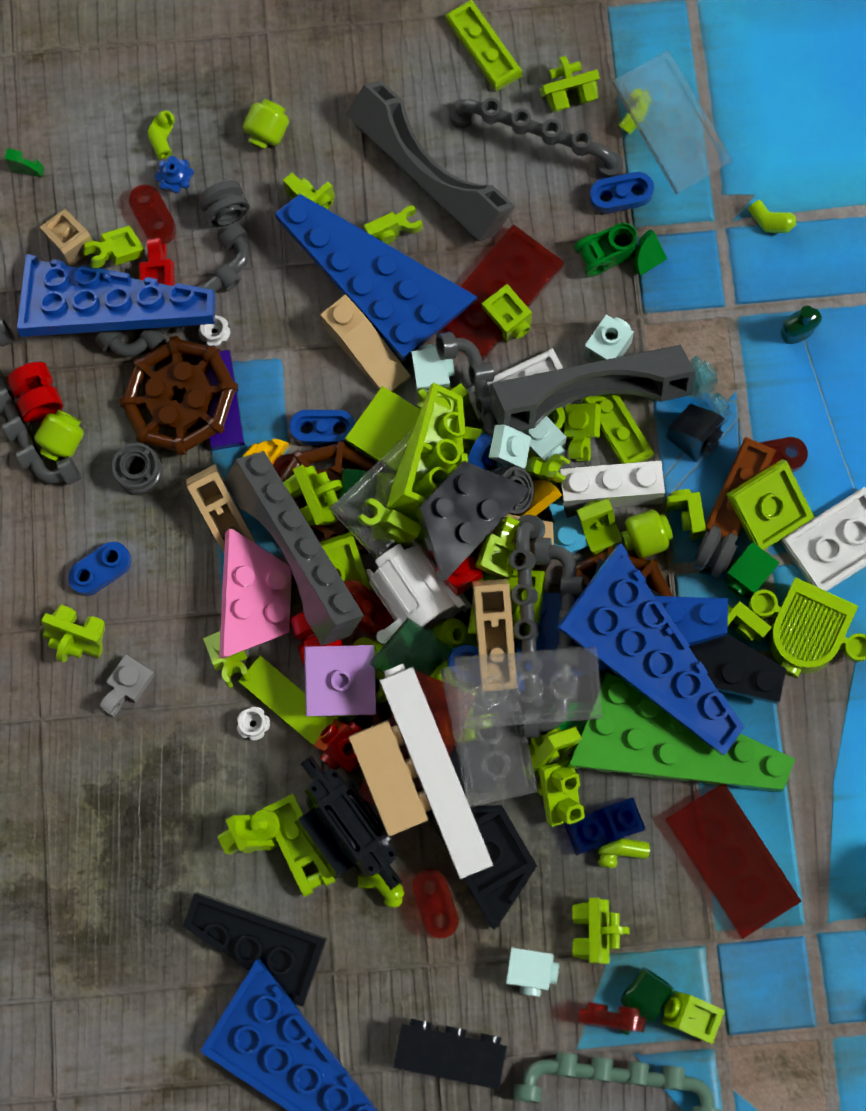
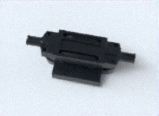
M313 756L305 759L300 765L312 779V782L305 790L307 794L306 804L310 811L302 815L294 823L331 875L336 879L352 868L357 875L366 878L379 873L390 891L397 887L403 881L400 880L390 866L397 856L388 843L392 837L388 836L385 827L355 785L350 781L345 783L336 769L323 772Z

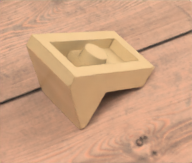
M66 209L40 226L44 235L58 249L69 266L74 265L85 257L82 253L83 246L86 242L93 241L88 231Z

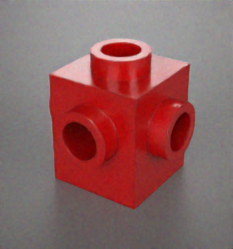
M335 719L321 731L319 739L314 744L323 753L320 759L331 769L337 770L340 767L350 773L352 769L359 768L360 764L349 736L362 731V729L352 721L347 725Z

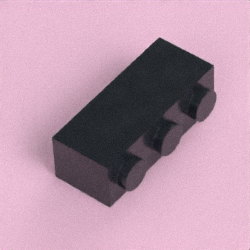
M411 1019L410 1026L402 1024L393 1068L499 1090L507 1046L500 1045L502 1037L481 1033L480 1040L466 1037L467 1030L446 1026L445 1033L431 1030V1022Z

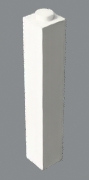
M400 664L385 670L386 678L379 680L459 878L462 879L493 866L413 667L405 669L404 665Z

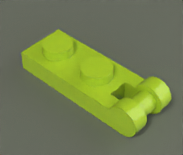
M291 794L263 808L262 810L274 812L279 819L280 827L275 838L303 896L306 897L314 893L313 889L323 884L328 886L336 882L294 823L304 815L295 795ZM314 862L318 871L306 876L303 867Z

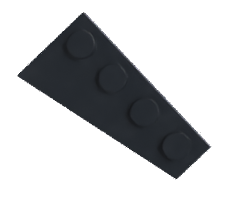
M195 892L183 927L218 951H222L236 960V963L247 970H251L255 961L260 959L286 994L300 1006H305L327 938Z

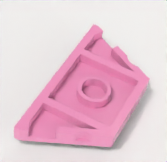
M233 529L225 532L220 659L228 658L241 651L280 638L290 631L292 577L290 566Z

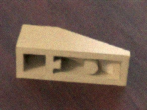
M346 294L320 314L323 328L378 390L384 386L394 392L411 378L410 374L370 321Z
M216 464L186 479L189 492L223 554L225 532L229 529L236 530L257 544L236 501L224 483V478Z
M507 579L472 581L482 691L518 688L509 582Z

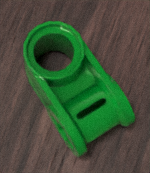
M618 223L599 233L580 239L573 246V249L577 254L581 255L586 266L585 273L587 277H594L632 259L637 251L638 235L632 225ZM625 238L631 243L628 246L621 247L616 245L615 241Z

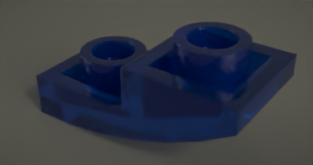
M633 797L586 814L583 820L573 824L564 823L576 856L646 830Z

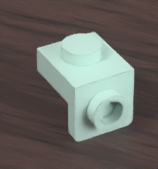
M547 416L535 428L520 431L531 436L529 450L536 457L547 461L554 454L563 455L565 453L563 448L566 445V436Z
M495 425L489 458L497 461V467L518 466L525 469L531 436L507 425Z

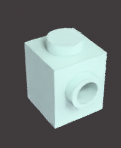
M605 315L585 344L583 357L591 362L622 357L632 343L634 331L631 330L630 325L624 320L617 317L613 319Z
M434 344L423 345L418 350L411 351L417 392L423 388L428 393L433 382L444 388L450 387L449 377L455 376L453 359L441 360Z
M511 948L506 985L519 986V994L540 997L541 990L549 991L550 984H557L559 963L553 962L554 954Z

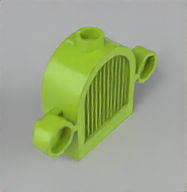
M797 577L791 583L781 606H778L776 595L769 590H759L751 597L749 601V609L761 619L769 617L774 619L769 632V648L775 660L787 669L785 675L798 678L800 674L819 671L833 659L838 650L843 651L846 658L854 663L866 661V635L856 633L849 638L846 637L858 605Z

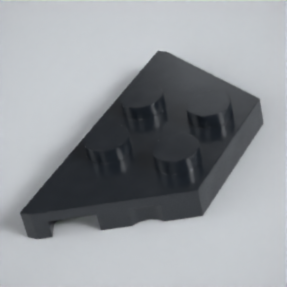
M466 461L458 463L415 509L419 524L425 531L424 539L428 551H433L439 571H436L437 578L440 581L447 580L526 495L529 489L522 484Z
M502 805L470 807L493 866L463 879L491 928L495 930L537 868V864ZM432 810L427 811V816L446 847Z

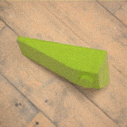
M434 382L430 385L393 481L386 509L390 511L394 509L419 523L415 512L417 506L458 463L468 462V454L464 453L463 435L466 433L462 396Z

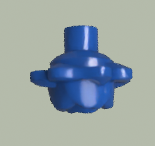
M171 156L168 162L161 161L159 163V170L155 174V179L160 182V189L178 193L181 188L186 189L190 186V178L194 175V171L192 168H189L188 160H179Z

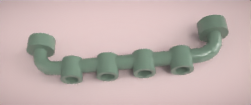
M557 1053L556 1060H539L531 1064L524 1072L521 1085H514L512 1099L527 1103H541L542 1088L536 1087V1081L541 1075L550 1074L567 1078H583L600 1082H616L633 1086L690 1091L698 1095L700 1099V1106H693V1111H722L715 1108L714 1096L709 1086L700 1079L684 1076L685 1068L663 1066V1073L649 1072L648 1063L633 1061L628 1062L627 1069L613 1067V1059L592 1057V1065L577 1063L578 1055Z

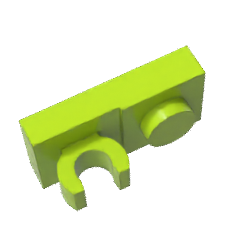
M576 727L564 731L561 728H556L545 735H540V738L531 739L532 744L524 747L525 754L530 759L522 769L527 780L540 776L538 767L557 763L570 754L582 739Z

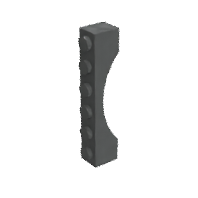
M382 80L363 85L346 114L354 122L355 127L367 134L376 143L377 148L381 152L388 154L398 164L402 172L410 175L420 184V188L424 193L432 196L441 204L446 214L461 223L468 235L478 241L496 236L515 206L493 185H479L463 181L436 164L416 138L406 114L404 101Z
M680 344L492 383L491 409L498 425H507L518 431L535 428L557 408L589 396L628 394L665 401L692 395L695 370Z
M262 451L236 459L224 483L239 508L260 521L281 548L296 580L305 619L320 644L324 646L349 637L364 615L269 458Z

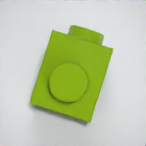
M609 498L602 501L594 500L588 502L583 508L577 510L579 523L592 554H598L607 550L608 547H616L617 544L623 543Z

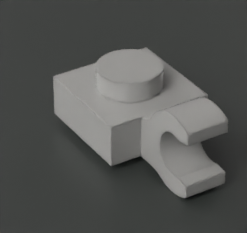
M125 654L106 681L114 689L104 697L99 706L105 712L115 717L127 698L135 703L155 676L154 672Z

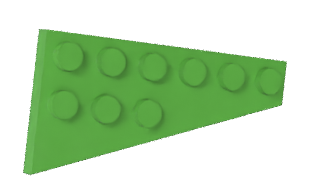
M607 672L602 679L580 735L582 739L574 748L567 768L594 769L598 772H620L641 777L685 782L689 780L704 782V784L710 785L723 784L745 789L781 792L786 786L795 759L742 734L737 737L725 755H720L623 679Z

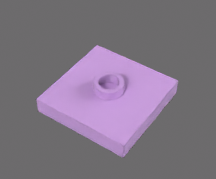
M374 645L304 647L306 716L376 714Z

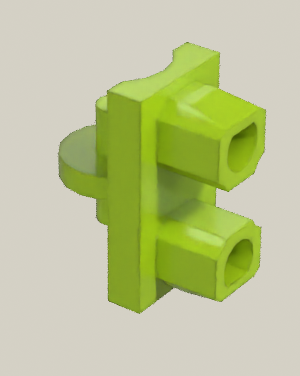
M561 56L558 58L559 67L550 69L549 74L551 79L562 76V80L542 85V88L539 89L541 99L546 98L552 113L570 107L566 91L576 89L581 105L596 101L598 99L596 82L600 79L598 69L572 76V73L582 70L580 61L569 64L567 57Z
M300 465L294 468V475L283 483L293 499L304 495L307 506L301 508L300 511L309 526L330 525L336 522L337 519L331 506L339 503L335 492L343 487L341 481L334 480L330 482L327 473L317 474L314 466L304 467V465Z
M62 604L52 615L45 613L41 620V624L44 625L43 638L50 640L48 647L57 650L56 660L65 663L70 655L80 658L82 653L99 659L103 652L102 638L105 632V622L102 619L91 616L87 618L83 627L74 624L77 618L76 611Z
M568 756L562 758L557 763L538 767L540 781L537 783V793L543 796L546 821L551 827L564 822L570 825L585 818L584 806L580 804L578 788L580 786L579 774L575 772V769L567 768L570 760Z
M260 810L254 815H233L225 820L229 829L218 835L219 842L226 855L234 854L238 850L244 852V854L252 853L253 851L273 850L279 846L274 837L279 831L280 822L277 815L271 810Z
M589 898V902L572 906L574 924H589V938H574L573 957L589 960V963L610 964V949H620V935H630V927H620V913H609V900Z

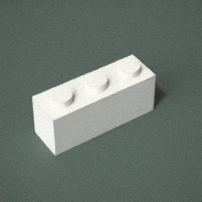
M661 461L560 469V474L565 476V480L559 483L562 494L561 502L565 512L577 511L588 502L594 500L602 501L609 498L612 508L662 504L665 494Z

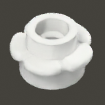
M215 315V324L200 325L198 330L200 339L206 341L209 346L221 345L222 341L228 340L231 332L230 328H228V321L218 315ZM217 329L218 331L217 333L213 334L212 330Z
M259 707L243 710L237 717V731L243 738L249 737L251 740H259L264 737V732L269 730L270 719L264 715V710ZM256 721V726L251 727L250 722Z

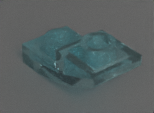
M695 356L691 359V364L695 370L693 392L701 408L718 413L725 418L724 425L728 421L731 411L726 399L719 393H713L718 382L717 372L709 362H702Z

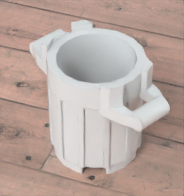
M418 538L411 540L414 545L413 547L404 550L401 544H398L376 559L375 562L379 568L375 573L370 569L366 571L370 579V585L395 621L385 630H380L377 633V640L386 646L392 645L395 640L401 638L405 646H408L410 649L415 648L421 644L419 642L420 639L432 633L434 625L439 620L454 618L462 610L466 613L472 606L464 593L473 587L470 586L456 596L443 581L437 578L435 573L436 560L428 552L427 546L421 544Z

